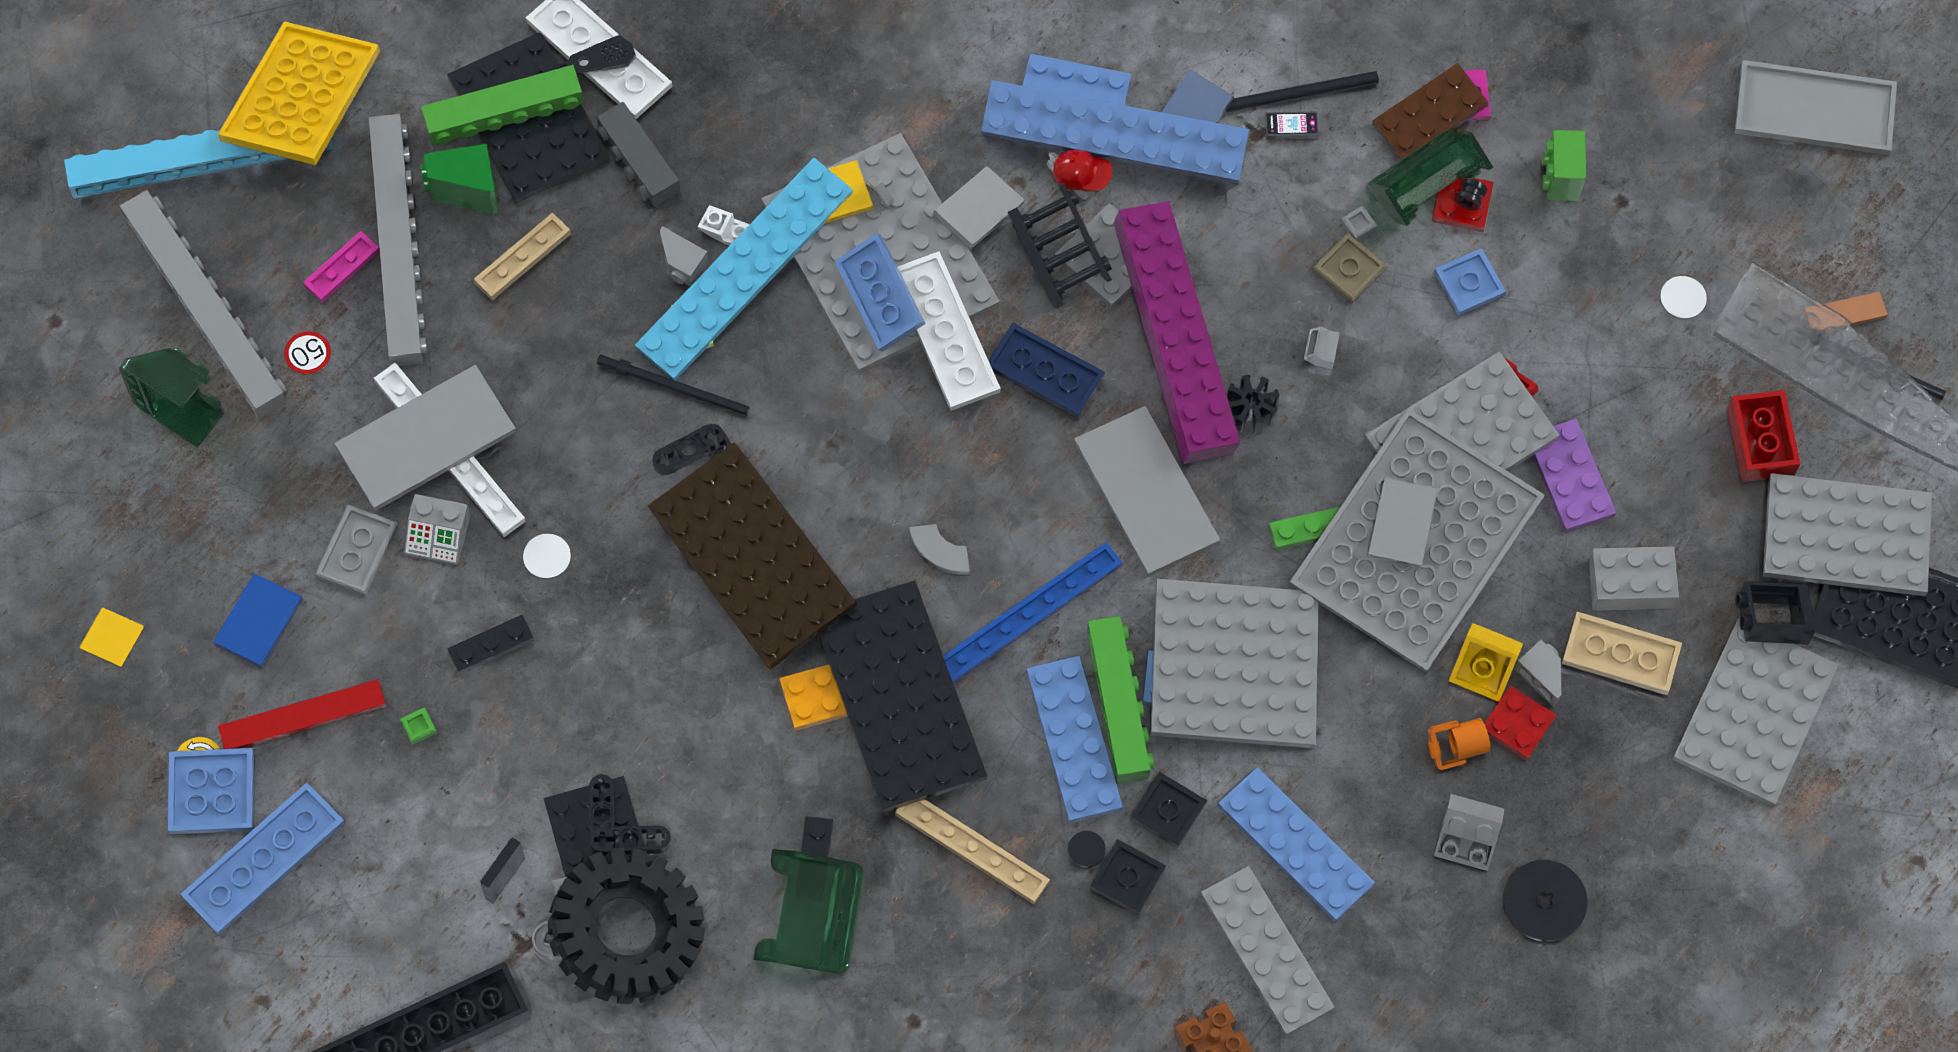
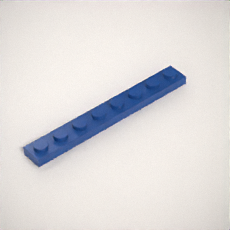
M1108 543L1102 544L944 654L943 657L953 684L1122 567L1123 562Z

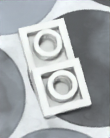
M709 205L698 225V229L730 246L750 224L734 219L733 214Z

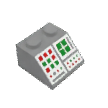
M415 494L408 517L404 555L457 566L471 517L468 504Z

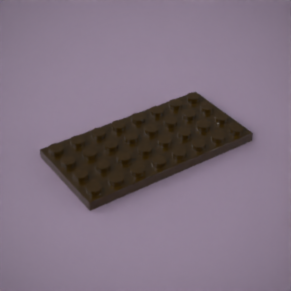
M735 442L648 505L653 515L769 670L858 605Z

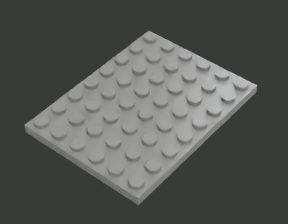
M901 133L827 167L828 169L857 160L865 183L872 176H875L882 181L893 198L894 203L888 208H884L867 188L873 204V210L824 224L793 257L858 373L921 344L916 331H914L885 351L878 350L834 262L876 233L882 235L897 267L940 251L970 320L1000 306L999 299L968 246L933 215L934 210L942 202ZM784 188L761 198L763 207L766 208Z
M1407 409L1301 564L1289 585L1305 594H1309L1319 604L1427 673L1545 495L1412 410ZM1385 477L1438 489L1421 568L1368 557Z

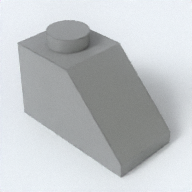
M662 226L660 229V239L668 273L675 282L679 284L685 283L691 287L708 264L707 251Z
M1540 640L1518 660L1515 671L1555 707L1561 697V658L1552 645L1545 644Z

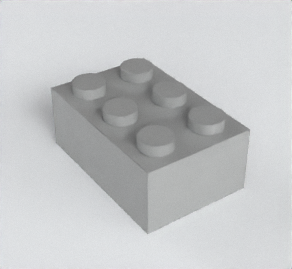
M1674 546L1594 548L1592 550L1588 563L1593 611L1674 609L1679 599Z

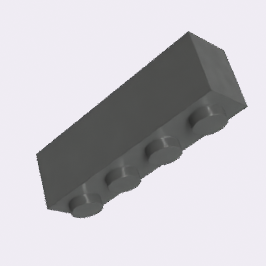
M624 102L597 116L598 127L596 132L603 142L607 140L611 146L610 152L617 162L621 160L625 167L623 169L630 181L635 180L638 184V192L644 201L649 200L652 206L655 207L680 192L679 179Z

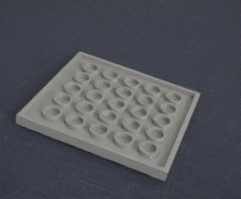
M1157 579L1155 586L1150 736L1314 748L1316 745L1319 602L1300 590Z

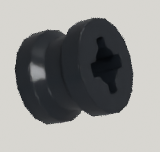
M1466 178L1461 185L1462 191L1457 193L1455 200L1463 208L1472 211L1478 210L1481 206L1480 199L1487 193V187L1478 180Z

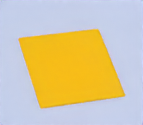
M101 608L80 645V649L121 667L144 626L108 609Z

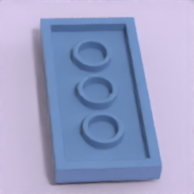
M1030 54L1022 86L1125 105L1131 74Z
M876 233L834 261L878 350L885 351L926 324L882 235Z

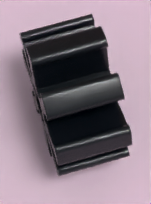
M1244 375L1241 378L1240 389L1231 384L1227 392L1232 416H1237L1235 426L1239 432H1243L1247 420H1252L1253 433H1262L1264 420L1268 421L1270 425H1273L1276 420L1279 392L1275 389L1274 392L1267 393L1269 379L1263 376L1260 378L1258 387L1252 389L1251 376Z

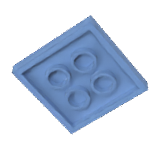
M253 748L169 752V834L253 830Z

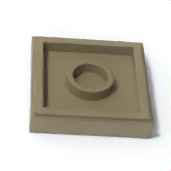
M1347 233L1313 267L1312 272L1353 304L1387 269V265Z

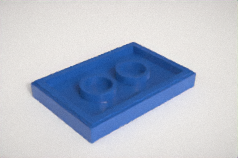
M254 573L215 637L214 645L262 668L301 604L302 596Z

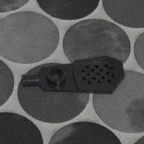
M617 35L570 55L569 61L559 63L557 67L560 69L574 65L576 74L597 70L603 71L629 66L636 57L632 43ZM582 60L588 61V64L585 66H581L579 63Z

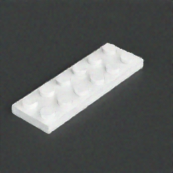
M545 0L526 17V23L537 33L540 32L546 41L568 60L572 54L619 35L580 0ZM635 49L636 57L629 66L583 73L617 104L624 102L635 119L672 88V82ZM582 60L579 64L585 66L588 64V61Z
M940 251L898 266L926 323L915 331L950 410H955L1000 393L1001 388Z

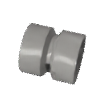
M548 921L540 923L532 933L533 947L536 957L541 963L547 966H557L562 961L561 955L554 957L550 942L553 939V935H548Z

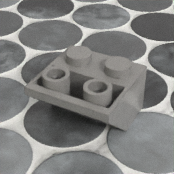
M1451 794L1434 856L1488 871L1501 829L1504 808Z

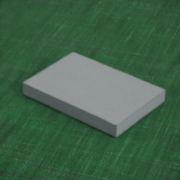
M986 166L937 207L933 215L965 245L972 249L1009 217L1008 211L1016 207L1019 209L1025 200Z
M1385 477L1368 557L1421 568L1438 489Z
M348 504L315 573V577L366 597L398 529V522Z

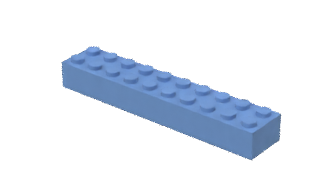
M991 80L981 130L982 135L986 137L1059 151H1067L1069 149L1086 150L1093 156L1106 160L1239 185L1249 135V129L994 80Z

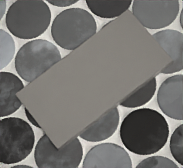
M1742 60L1734 133L1890 155L1892 151L1897 82Z
M474 365L334 444L371 506L377 511L516 433V428L481 372Z
M1146 406L1074 438L1076 448L1147 577L1220 544V538Z

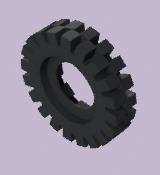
M624 848L610 849L606 856H603L602 852L589 856L584 864L580 862L570 872L568 877L565 878L549 910L552 915L548 920V935H553L550 947L554 957L559 955L562 957L559 967L566 976L574 973L578 977L574 983L585 992L589 987L596 989L594 997L604 1001H608L611 996H616L617 1004H631L635 998H639L640 1003L654 1000L658 993L663 996L672 990L676 983L680 982L691 968L700 952L698 948L704 940L705 928H701L700 925L705 918L702 906H695L694 904L699 896L693 885L685 888L682 883L686 876L677 867L672 872L665 869L668 861L656 855L652 861L647 860V851L633 848L629 855H625ZM617 898H629L640 902L650 911L655 922L656 932L652 944L645 951L635 955H621L613 952L602 943L596 930V918L601 907L607 902Z

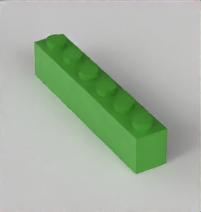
M574 65L424 105L421 106L431 144L434 145L447 144L451 140L460 137H472L478 132L485 130H498L502 126L511 123H523L529 118L536 116H549L555 111L574 109L584 103Z
M1120 616L1090 620L1087 625V633L1116 784L1149 779L1150 769H1154L1152 752L1147 753L1145 743H1149L1147 727H1142L1140 717H1144L1142 701H1137L1135 692L1139 691L1137 675L1132 676L1130 666H1134L1132 650H1127L1125 641L1129 640L1127 624L1122 625Z

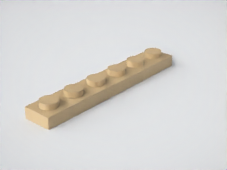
M925 799L900 807L895 812V816L1034 905L1050 883L1049 878Z

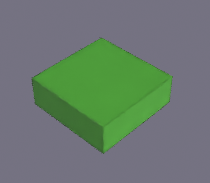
M425 707L400 719L412 745L437 734V730Z

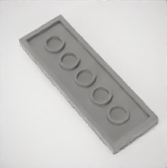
M1249 866L1201 891L1200 896L1285 1037L1334 1011L1333 1003Z

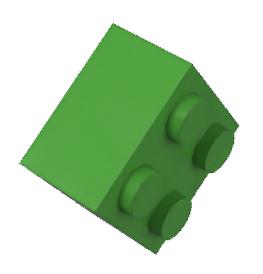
M1553 130L1551 140L1546 141V151H1543L1542 167H1546L1542 188L1547 191V200L1579 201L1586 180L1585 131Z

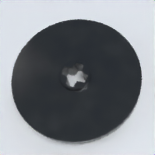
M1537 860L1521 866L1512 874L1504 891V908L1509 921L1520 933L1533 940L1552 942L1568 937L1578 929L1587 912V893L1581 879L1569 867L1556 861ZM1541 895L1544 898H1551L1550 906L1548 904H1540Z

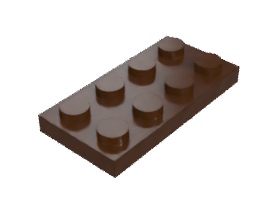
M1457 63L1372 121L1384 140L1401 162L1404 163L1486 108L1488 101Z

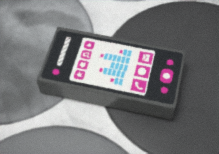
M1317 111L1265 112L1266 140L1318 139Z

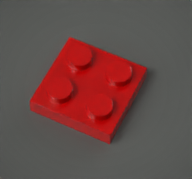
M1442 171L1432 222L1484 232L1494 182ZM1466 178L1478 180L1487 187V193L1480 199L1481 206L1478 210L1472 211L1463 208L1455 200L1457 193L1462 191L1461 185Z
M1510 685L1484 724L1491 739L1527 761L1557 715Z

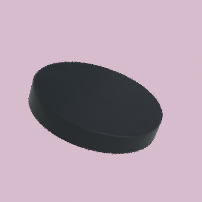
M1082 831L1071 838L1068 853L1076 865L1083 868H1091L1103 860L1105 843L1097 833Z

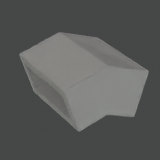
M1322 326L1310 329L1304 360L1315 366L1333 369L1340 333L1329 331Z

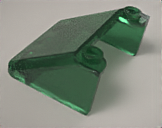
M772 849L771 867L777 874L787 876L777 937L776 939L764 938L760 940L756 945L753 960L834 974L844 972L849 966L864 880L862 867L854 862L799 851Z

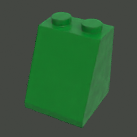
M487 144L424 154L425 164H420L425 192L431 191L433 201L489 214H499Z

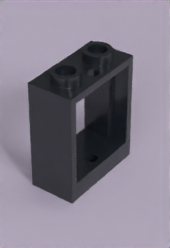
M1745 581L1740 592L1736 594L1735 604L1739 608L1741 615L1740 629L1744 630L1746 642L1809 644L1817 628L1808 584ZM1753 603L1790 605L1794 624L1757 623Z

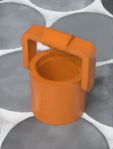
M1481 718L1462 723L1453 720L1432 726L1428 730L1430 756L1434 759L1435 765L1440 770L1465 764L1467 758L1490 752L1488 732ZM1447 730L1449 744L1455 759L1441 762L1442 755L1436 733Z

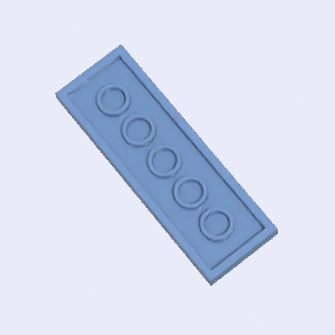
M1080 656L1026 668L1069 824L1122 811V802Z
M1258 767L1218 803L1217 807L1334 922L1340 919L1374 887L1375 882Z
M306 782L180 895L219 936L340 829L345 822Z

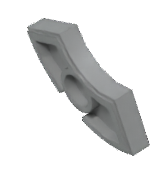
M936 524L909 527L912 543L923 559H926L943 572L955 575H970L966 546H957L946 541L939 534Z

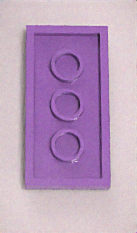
M1577 419L1553 426L1560 435V438L1534 454L1533 458L1564 532L1566 533L1615 517L1616 511Z

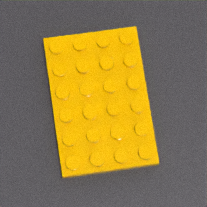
M284 21L219 131V140L316 165L380 53L379 45Z

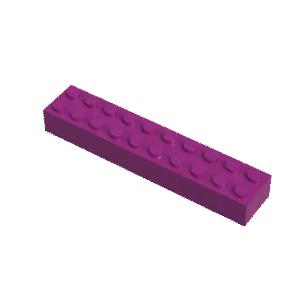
M1170 201L1121 209L1115 218L1114 227L1182 462L1186 464L1232 455L1238 448L1240 440Z

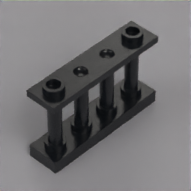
M1064 183L1059 185L1064 197L1029 215L1027 213L1022 215L1017 207L1008 211L1044 290L1055 309L1065 304L1061 295L1065 294V290L1099 273H1102L1107 282L1112 280L1108 272L1112 270V267L1106 256H1100L1076 205L1080 201L1073 189L1069 191ZM1068 206L1070 207L1075 219L1040 237L1037 235L1032 236L1029 229L1033 227V224ZM1080 228L1086 241L1050 259L1048 257L1043 259L1040 253L1044 249L1043 246ZM1091 250L1096 261L1095 264L1060 282L1059 280H1053L1050 273L1054 272V268Z

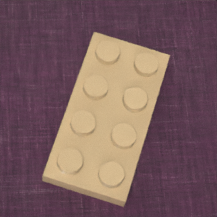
M1576 612L1562 664L1668 695L1682 643Z

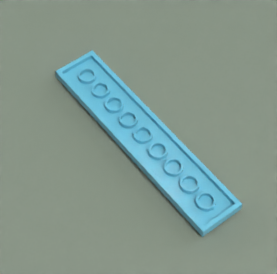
M813 158L635 344L636 349L672 380L676 381L702 354L711 341H714L816 234L827 222V219L852 195L853 189L817 159Z

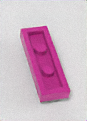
M360 231L303 282V285L323 304L380 252V248Z

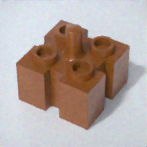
M1226 1002L1205 1011L1204 1019L1201 1022H1198L1195 1016L1175 1027L1174 1037L1182 1052L1253 1051L1242 1031L1235 1034L1236 1020Z

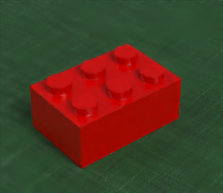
M1785 390L1732 396L1727 406V413L1742 482L1769 479L1771 473L1795 476L1801 463Z

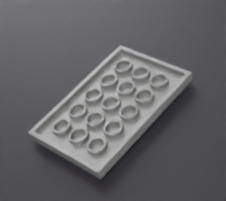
M1500 351L1407 408L1506 471L1514 468L1560 438L1556 429ZM1407 409L1365 434L1366 440L1376 454Z
M1771 473L1768 482L1763 577L1926 596L1928 593L1932 493Z
M1738 618L1672 760L1774 807L1839 664L1795 644L1746 642L1744 630L1740 629V619Z

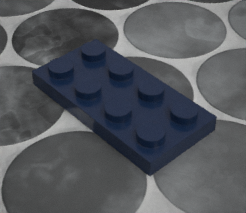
M1015 323L1011 324L989 359L990 366L995 374L1078 419L1105 377V372Z

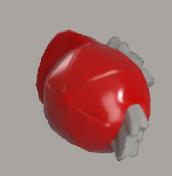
M1069 149L1060 155L1056 152L1049 153L1047 165L1048 169L1052 171L1058 185L1064 183L1069 191L1073 189L1076 195L1083 200L1090 199L1095 195V192H1101L1111 180V163L1106 159L1093 156L1086 150Z

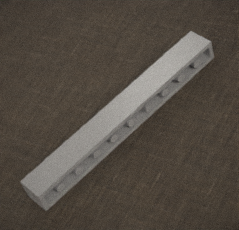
M400 114L369 117L388 356L391 365L394 363L398 366L423 364V354L427 353L426 337L421 338V329H425L424 314H419L418 305H423L422 290L417 289L416 281H421L420 266L415 265L414 257H419L417 241H413L412 234L417 233L415 217L411 218L410 210L415 209L413 194L408 192V186H413L411 170L406 168V163L411 162L409 146L405 147L404 139H409L407 123H402Z
M148 190L120 205L125 220L258 419L286 404L284 393L287 390L279 378L276 380L271 375L273 369L265 357L260 359L256 353L259 351L257 344L252 337L246 338L243 333L246 329L238 317L233 318L230 314L232 308L224 296L219 298L216 293L219 290L211 276L205 277L202 272L205 268L197 256L193 258L189 253L191 247L185 237H178L175 232L178 228L170 216L166 218L162 213L165 209L157 196L152 198Z

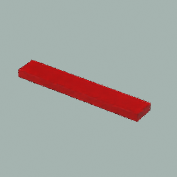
M379 679L218 725L224 749L247 748L385 708L386 703Z

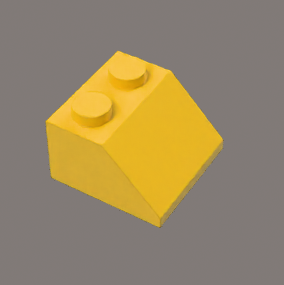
M1472 623L1449 682L1499 702L1523 643Z

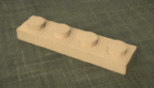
M551 213L475 277L474 283L493 301L571 235L570 229L557 216Z

